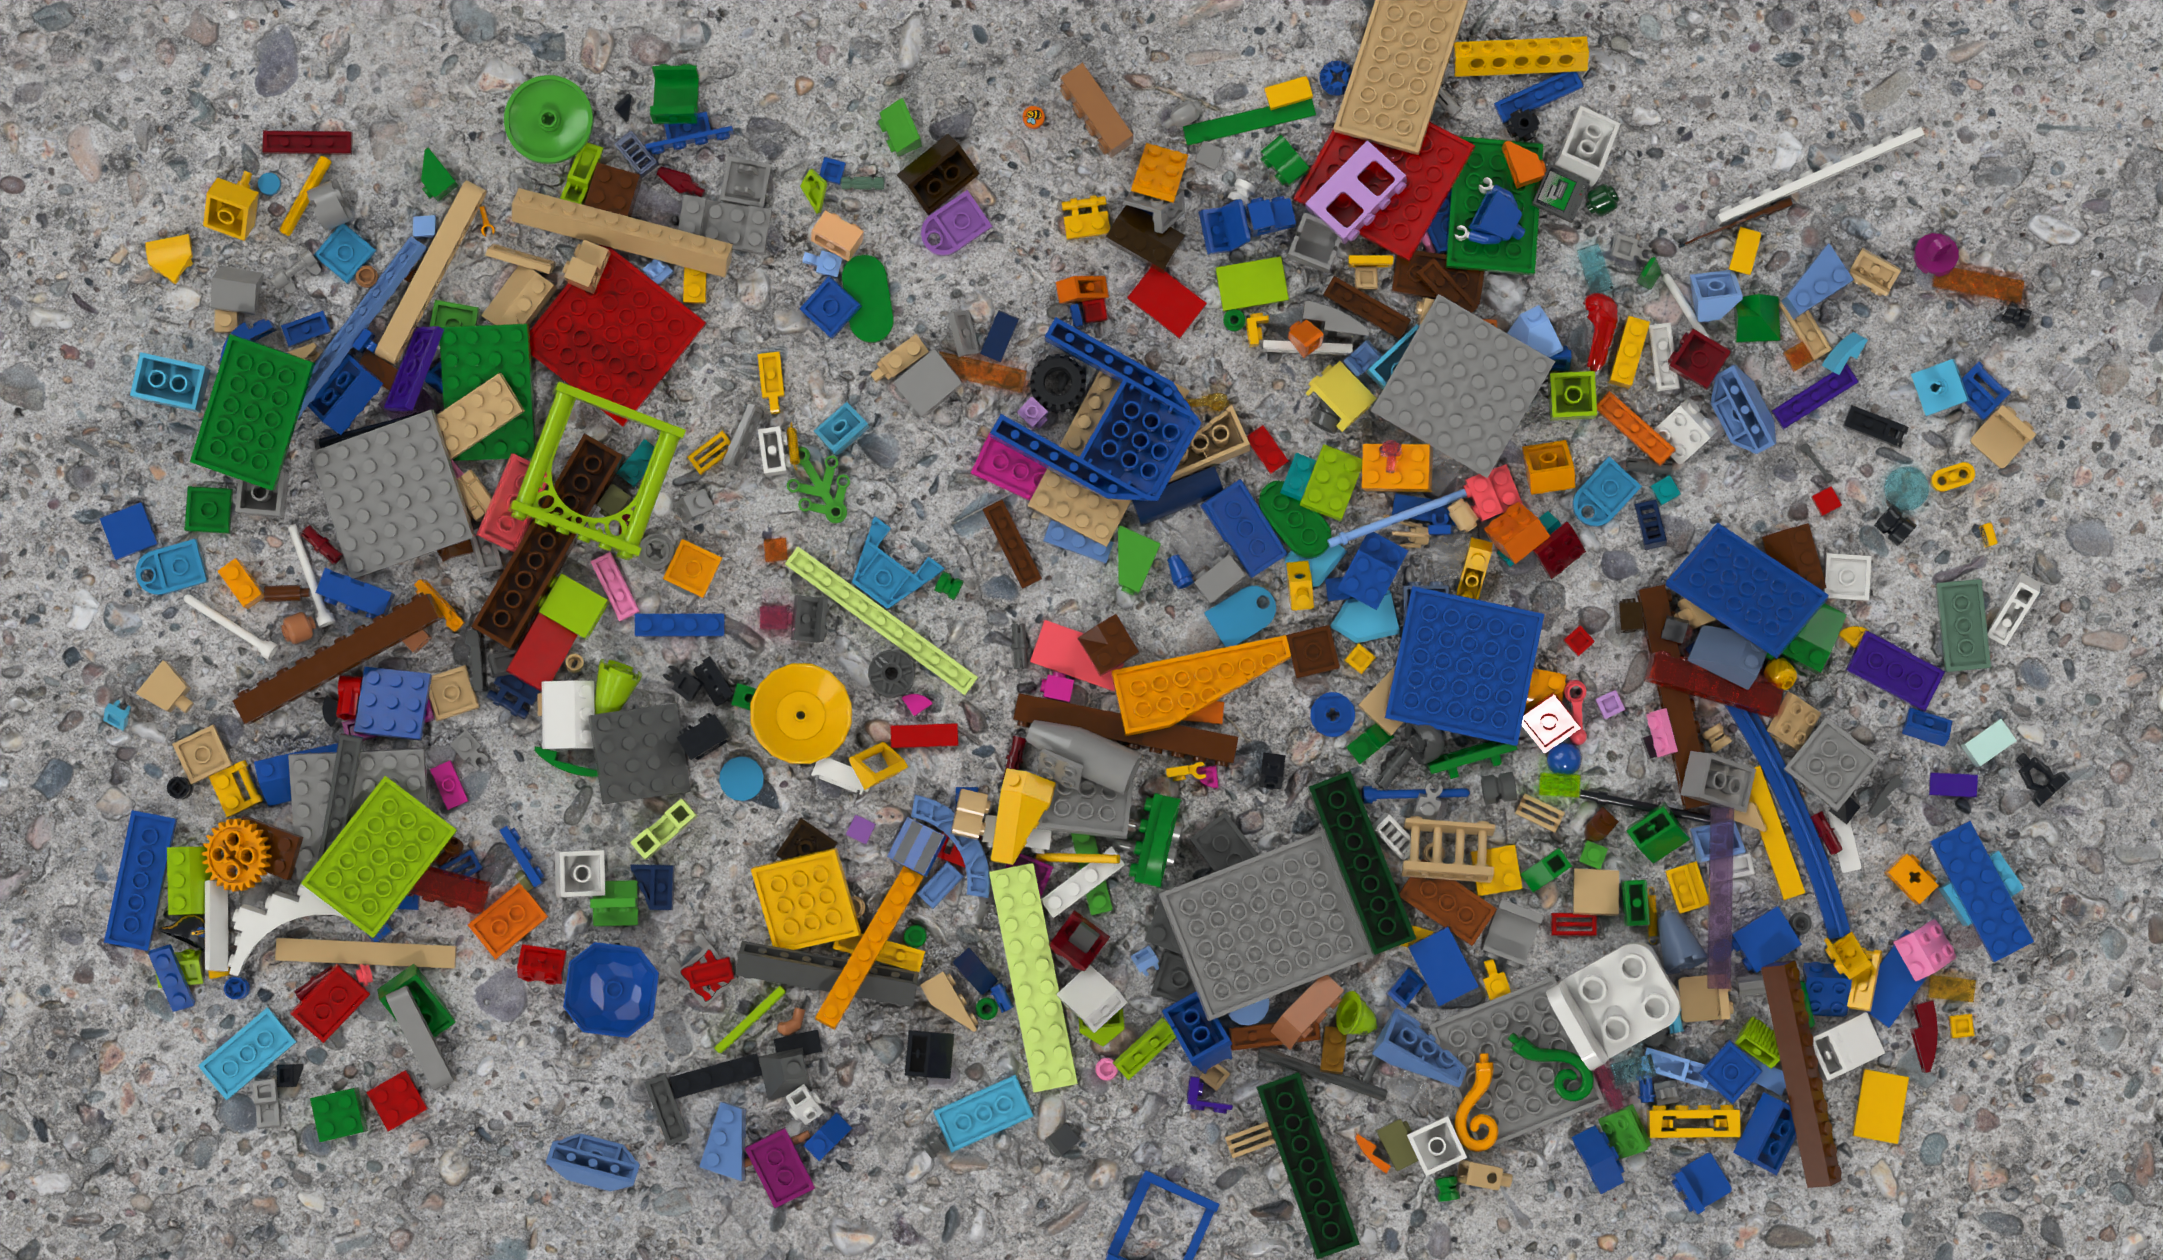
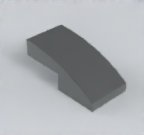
M1898 775L1893 776L1877 794L1868 814L1870 818H1875L1892 804L1886 796L1903 783Z

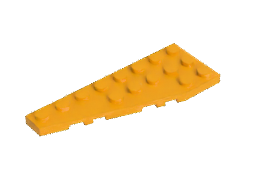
M1286 635L1111 670L1125 735L1130 736L1169 728L1291 659Z

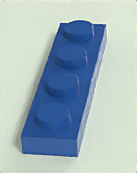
M635 614V637H725V614Z

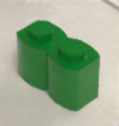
M1282 135L1278 136L1260 151L1262 156L1260 158L1261 162L1267 169L1271 167L1277 173L1274 177L1282 186L1284 184L1288 187L1292 186L1309 171V166Z

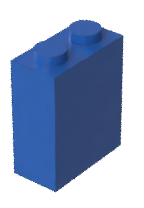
M1774 906L1729 934L1732 938L1729 942L1736 952L1740 951L1744 958L1741 960L1747 971L1752 970L1753 973L1759 972L1761 967L1775 962L1802 945L1778 906Z

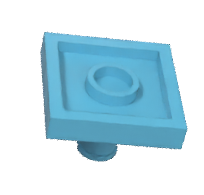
M1955 359L1911 374L1926 416L1969 401Z

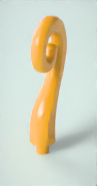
M1488 1053L1479 1054L1480 1062L1475 1063V1083L1463 1098L1455 1115V1132L1460 1143L1474 1152H1482L1491 1148L1498 1138V1125L1491 1116L1485 1114L1473 1117L1470 1122V1129L1476 1132L1481 1124H1485L1489 1128L1487 1137L1482 1140H1476L1470 1137L1467 1131V1117L1470 1110L1485 1094L1492 1082L1494 1064L1489 1062Z

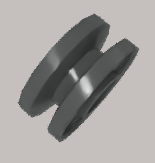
M886 650L880 652L872 659L868 669V678L871 686L878 694L887 698H897L905 695L912 688L915 682V669L912 661L906 654L898 650ZM891 668L898 671V676L893 680H889L885 676L886 671Z

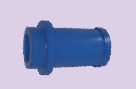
M999 983L990 988V995L994 996L1001 1013L1013 1008L1014 1005L1005 990L1007 987Z
M1645 1075L1646 1085L1644 1076H1637L1640 1090L1638 1099L1641 1100V1103L1654 1102L1656 1095L1653 1093L1652 1075Z

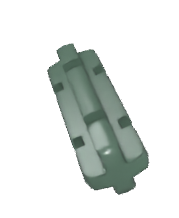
M842 177L841 188L866 190L875 188V190L884 189V178Z

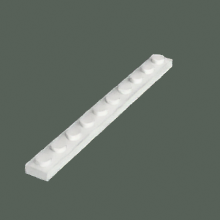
M1913 126L1901 131L1902 135L1894 138L1893 135H1890L1881 140L1882 144L1875 147L1873 144H1869L1861 148V153L1853 155L1851 152L1840 158L1841 161L1833 164L1830 161L1820 166L1821 170L1815 173L1809 170L1800 175L1801 179L1794 182L1792 179L1780 183V188L1765 189L1755 199H1752L1750 196L1739 201L1740 205L1734 208L1731 205L1719 210L1720 214L1715 217L1718 226L1919 140L1925 134L1921 127L1916 129Z

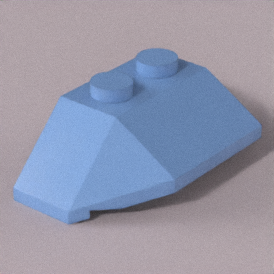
M1736 365L1718 373L1714 379L1711 405L1730 442L1755 454L1775 445L1774 419L1754 381Z
M581 1133L560 1141H553L546 1159V1163L566 1180L607 1191L634 1186L640 1164L623 1144Z

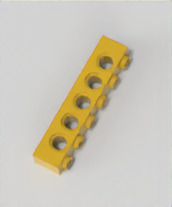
M1587 36L1455 42L1453 48L1455 77L1579 72L1588 70L1589 48Z

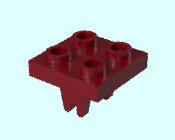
M1566 521L1550 534L1547 540L1535 548L1533 552L1546 574L1553 579L1575 560L1579 559L1586 550L1573 527Z

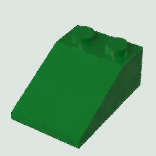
M1824 603L1780 656L1815 674L1821 673L1847 614Z
M412 964L377 989L380 1002L396 1020L387 1002L386 995L407 985L434 1038L456 1023L429 981L415 964Z

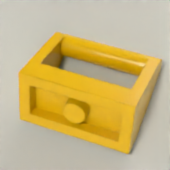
M885 742L876 744L849 758V762L864 790L908 768L905 760ZM881 752L888 767L875 773L862 761Z

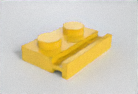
M1697 861L1665 871L1679 914L1710 904Z

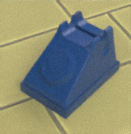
M1197 992L1162 1010L1192 1066H1196L1203 1074H1206L1209 1068L1223 1060H1231L1233 1058L1231 1040L1218 1018L1210 1021L1207 1020Z

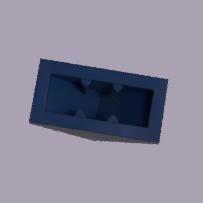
M967 948L953 961V964L981 995L985 994L999 981L970 948Z

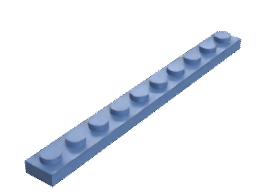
M410 236L316 360L298 419L302 416L309 403L315 399L322 386L327 383L329 377L341 364L343 358L353 348V343L365 328L368 329L371 321L382 310L384 304L395 293L399 284L408 276L412 267L422 257L427 249L422 243Z

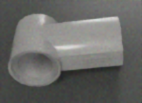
M1756 974L1736 977L1738 997L1766 993L1763 975Z

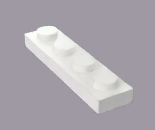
M1114 847L1109 848L1103 853L1119 855ZM1121 857L1119 864L1089 863L1042 898L1041 902L1051 916L1055 918L1126 864Z

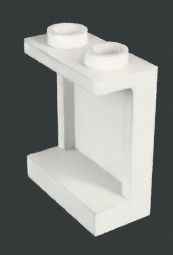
M1089 965L1086 971H1081L1056 994L1064 1006L1068 1009L1070 1008L1079 1016L1093 1033L1127 1003L1118 989L1091 965Z

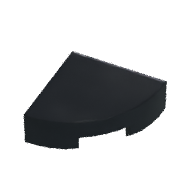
M327 695L323 702L322 713L326 723L332 727L339 719L336 715L338 703Z

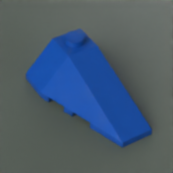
M338 743L289 754L337 752ZM289 754L254 762L258 782L268 806L291 801Z

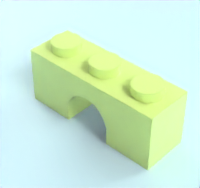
M681 798L657 822L646 828L630 843L645 860H648L696 819L698 815Z

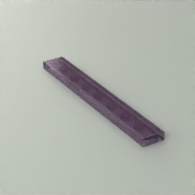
M1710 807L1708 989H1731L1734 808Z

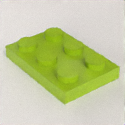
M1323 444L1300 506L1341 521L1362 469V459Z

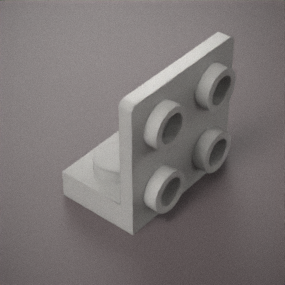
M1179 188L1174 203L1137 192L1130 193L1124 199L1125 205L1154 212V230L1158 233L1165 232L1185 213L1184 190Z

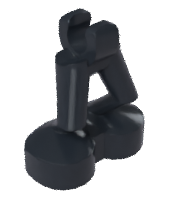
M2023 753L2016 758V762L2022 767L2018 772L2027 789L2036 790L2031 801L2038 808L2071 779L2064 771L2053 775L2050 767L2036 757L2030 759ZM2032 768L2045 775L2048 780L2046 785L2033 782L2030 773Z

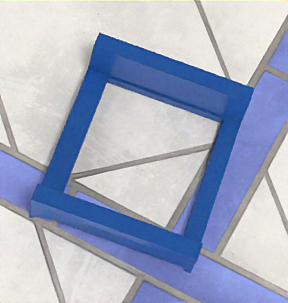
M1145 1170L1109 1246L1105 1260H1128L1119 1256V1253L1151 1183L1206 1208L1183 1260L1194 1259L1213 1214L1217 1212L1220 1204Z

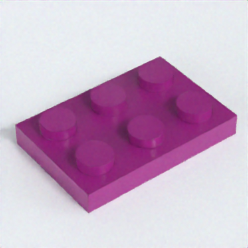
M786 1127L745 1147V1151L774 1208L815 1189V1185Z

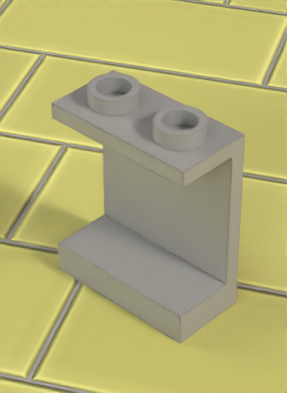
M1500 899L1481 950L1486 952V957L1498 960L1499 957L1507 960V965L1519 969L1520 965L1526 966V958L1544 915Z

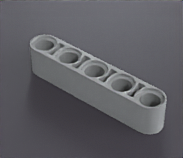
M407 985L387 994V1002L432 1089L436 1090L453 1082V1074Z

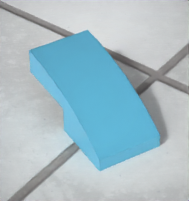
M1852 332L1835 346L1822 366L1840 375L1849 357L1852 356L1857 359L1868 339Z

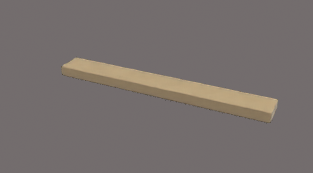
M276 938L275 960L411 966L415 964L417 967L455 969L457 946Z

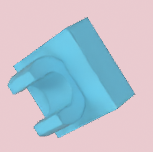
M117 700L114 705L109 703L104 709L103 721L123 731L128 725L131 706L128 705L125 710L119 708L120 701Z

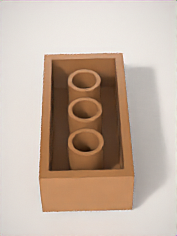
M1083 62L1060 77V92L1066 101L1071 100L1074 113L1079 119L1083 117L1086 130L1091 137H1097V145L1104 155L1108 153L1110 158L1133 144V134Z

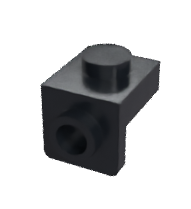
M1263 752L1260 787L1270 790L1282 788L1286 755Z

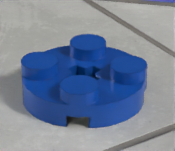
M1325 693L1316 699L1311 707V723L1316 731L1324 736H1341L1350 730L1354 723V706L1347 697L1340 693ZM1331 708L1335 712H1339V717H1336L1335 721H1331L1326 716V713H1329Z

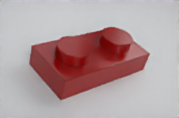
M1264 425L1246 436L1250 447L1270 475L1289 462Z

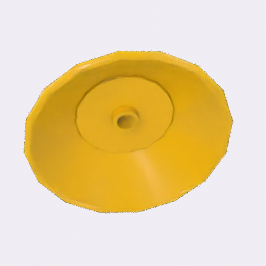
M791 663L773 670L758 684L750 703V724L757 741L772 756L790 764H812L831 756L844 743L852 725V703L845 686L830 671L812 663ZM803 712L805 717L804 719H798L796 714Z

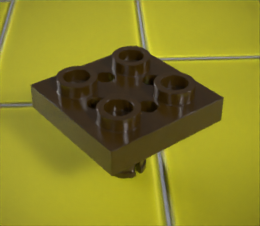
M800 818L776 853V856L782 860L790 859L799 855L803 856L833 849L838 842ZM812 836L816 837V842H815V843H813L812 841H810V840H813V841L815 840V838H811Z

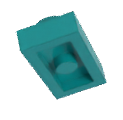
M644 439L617 474L635 488L644 477L655 447Z
M1296 453L1280 493L1301 501L1317 460Z

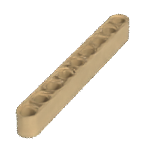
M468 180L463 183L378 343L375 355L394 365L399 361L411 339L414 329L420 322L477 214L487 190Z

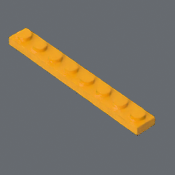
M903 866L815 1016V1020L834 1030L837 1028L923 881L924 876Z

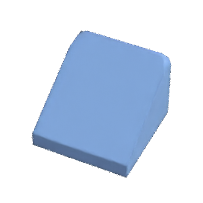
M436 215L413 217V237L415 239L434 238L436 236Z

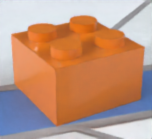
M1520 502L1511 505L1507 511L1492 520L1484 528L1494 546L1515 564L1550 537L1539 518Z

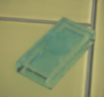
M1651 1054L1610 1064L1616 1086L1657 1076Z

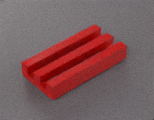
M1551 913V935L1597 936V915ZM1556 918H1592V922H1556ZM1556 927H1592V931H1556Z

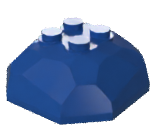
M594 942L569 962L563 1007L584 1033L629 1038L654 1018L659 972L639 947Z

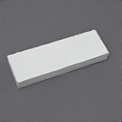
M1671 322L1649 325L1648 333L1656 391L1679 389L1678 375L1669 370L1670 363H1668V359L1674 352Z

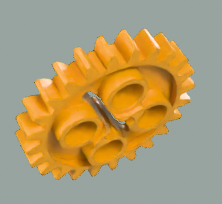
M241 818L227 819L226 823L219 822L218 827L212 828L214 835L206 836L210 842L203 843V846L208 849L206 852H202V855L207 856V860L202 863L209 865L205 872L213 873L210 880H217L216 886L224 885V890H232V892L246 891L248 888H254L255 883L262 882L259 875H267L264 867L271 866L266 862V859L271 858L272 855L266 854V851L271 846H265L264 843L268 840V837H261L263 829L256 830L257 824H250V820H242ZM236 835H238V837H239L238 843L236 842V839H235V838H236ZM222 850H223V852H224V858H223V859H222V857H221V851H222ZM250 851L252 852L253 856L252 860L249 857ZM235 867L238 869L237 875L235 874Z

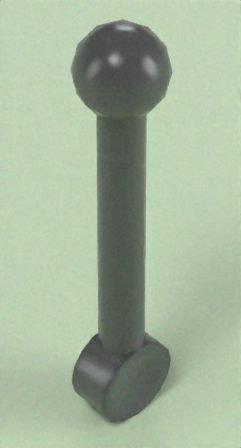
M1803 444L1800 448L1801 451L1807 453L1825 476V481L1832 482L1833 475L1828 474L1811 453L1810 446Z

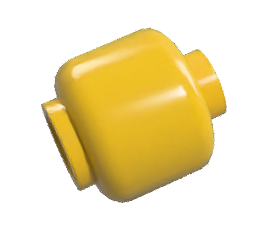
M1773 658L1766 664L1764 676L1773 689L1783 691L1790 689L1797 679V672L1788 659Z

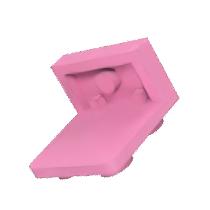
M1936 919L1930 920L1914 932L1893 942L1915 982L1936 973L1956 959L1954 948L1949 943L1941 925H1939Z

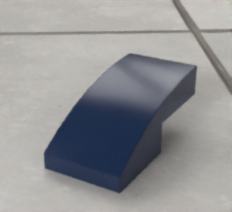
M999 310L980 354L1001 362L1019 318Z

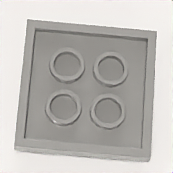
M1826 717L1784 768V771L1837 812L1879 761V758Z

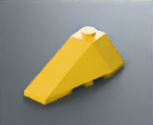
M1006 769L1000 793L991 861L1014 864L1025 847L1030 833L1038 826L1040 817L1050 807L1056 787L1055 782L1027 771Z

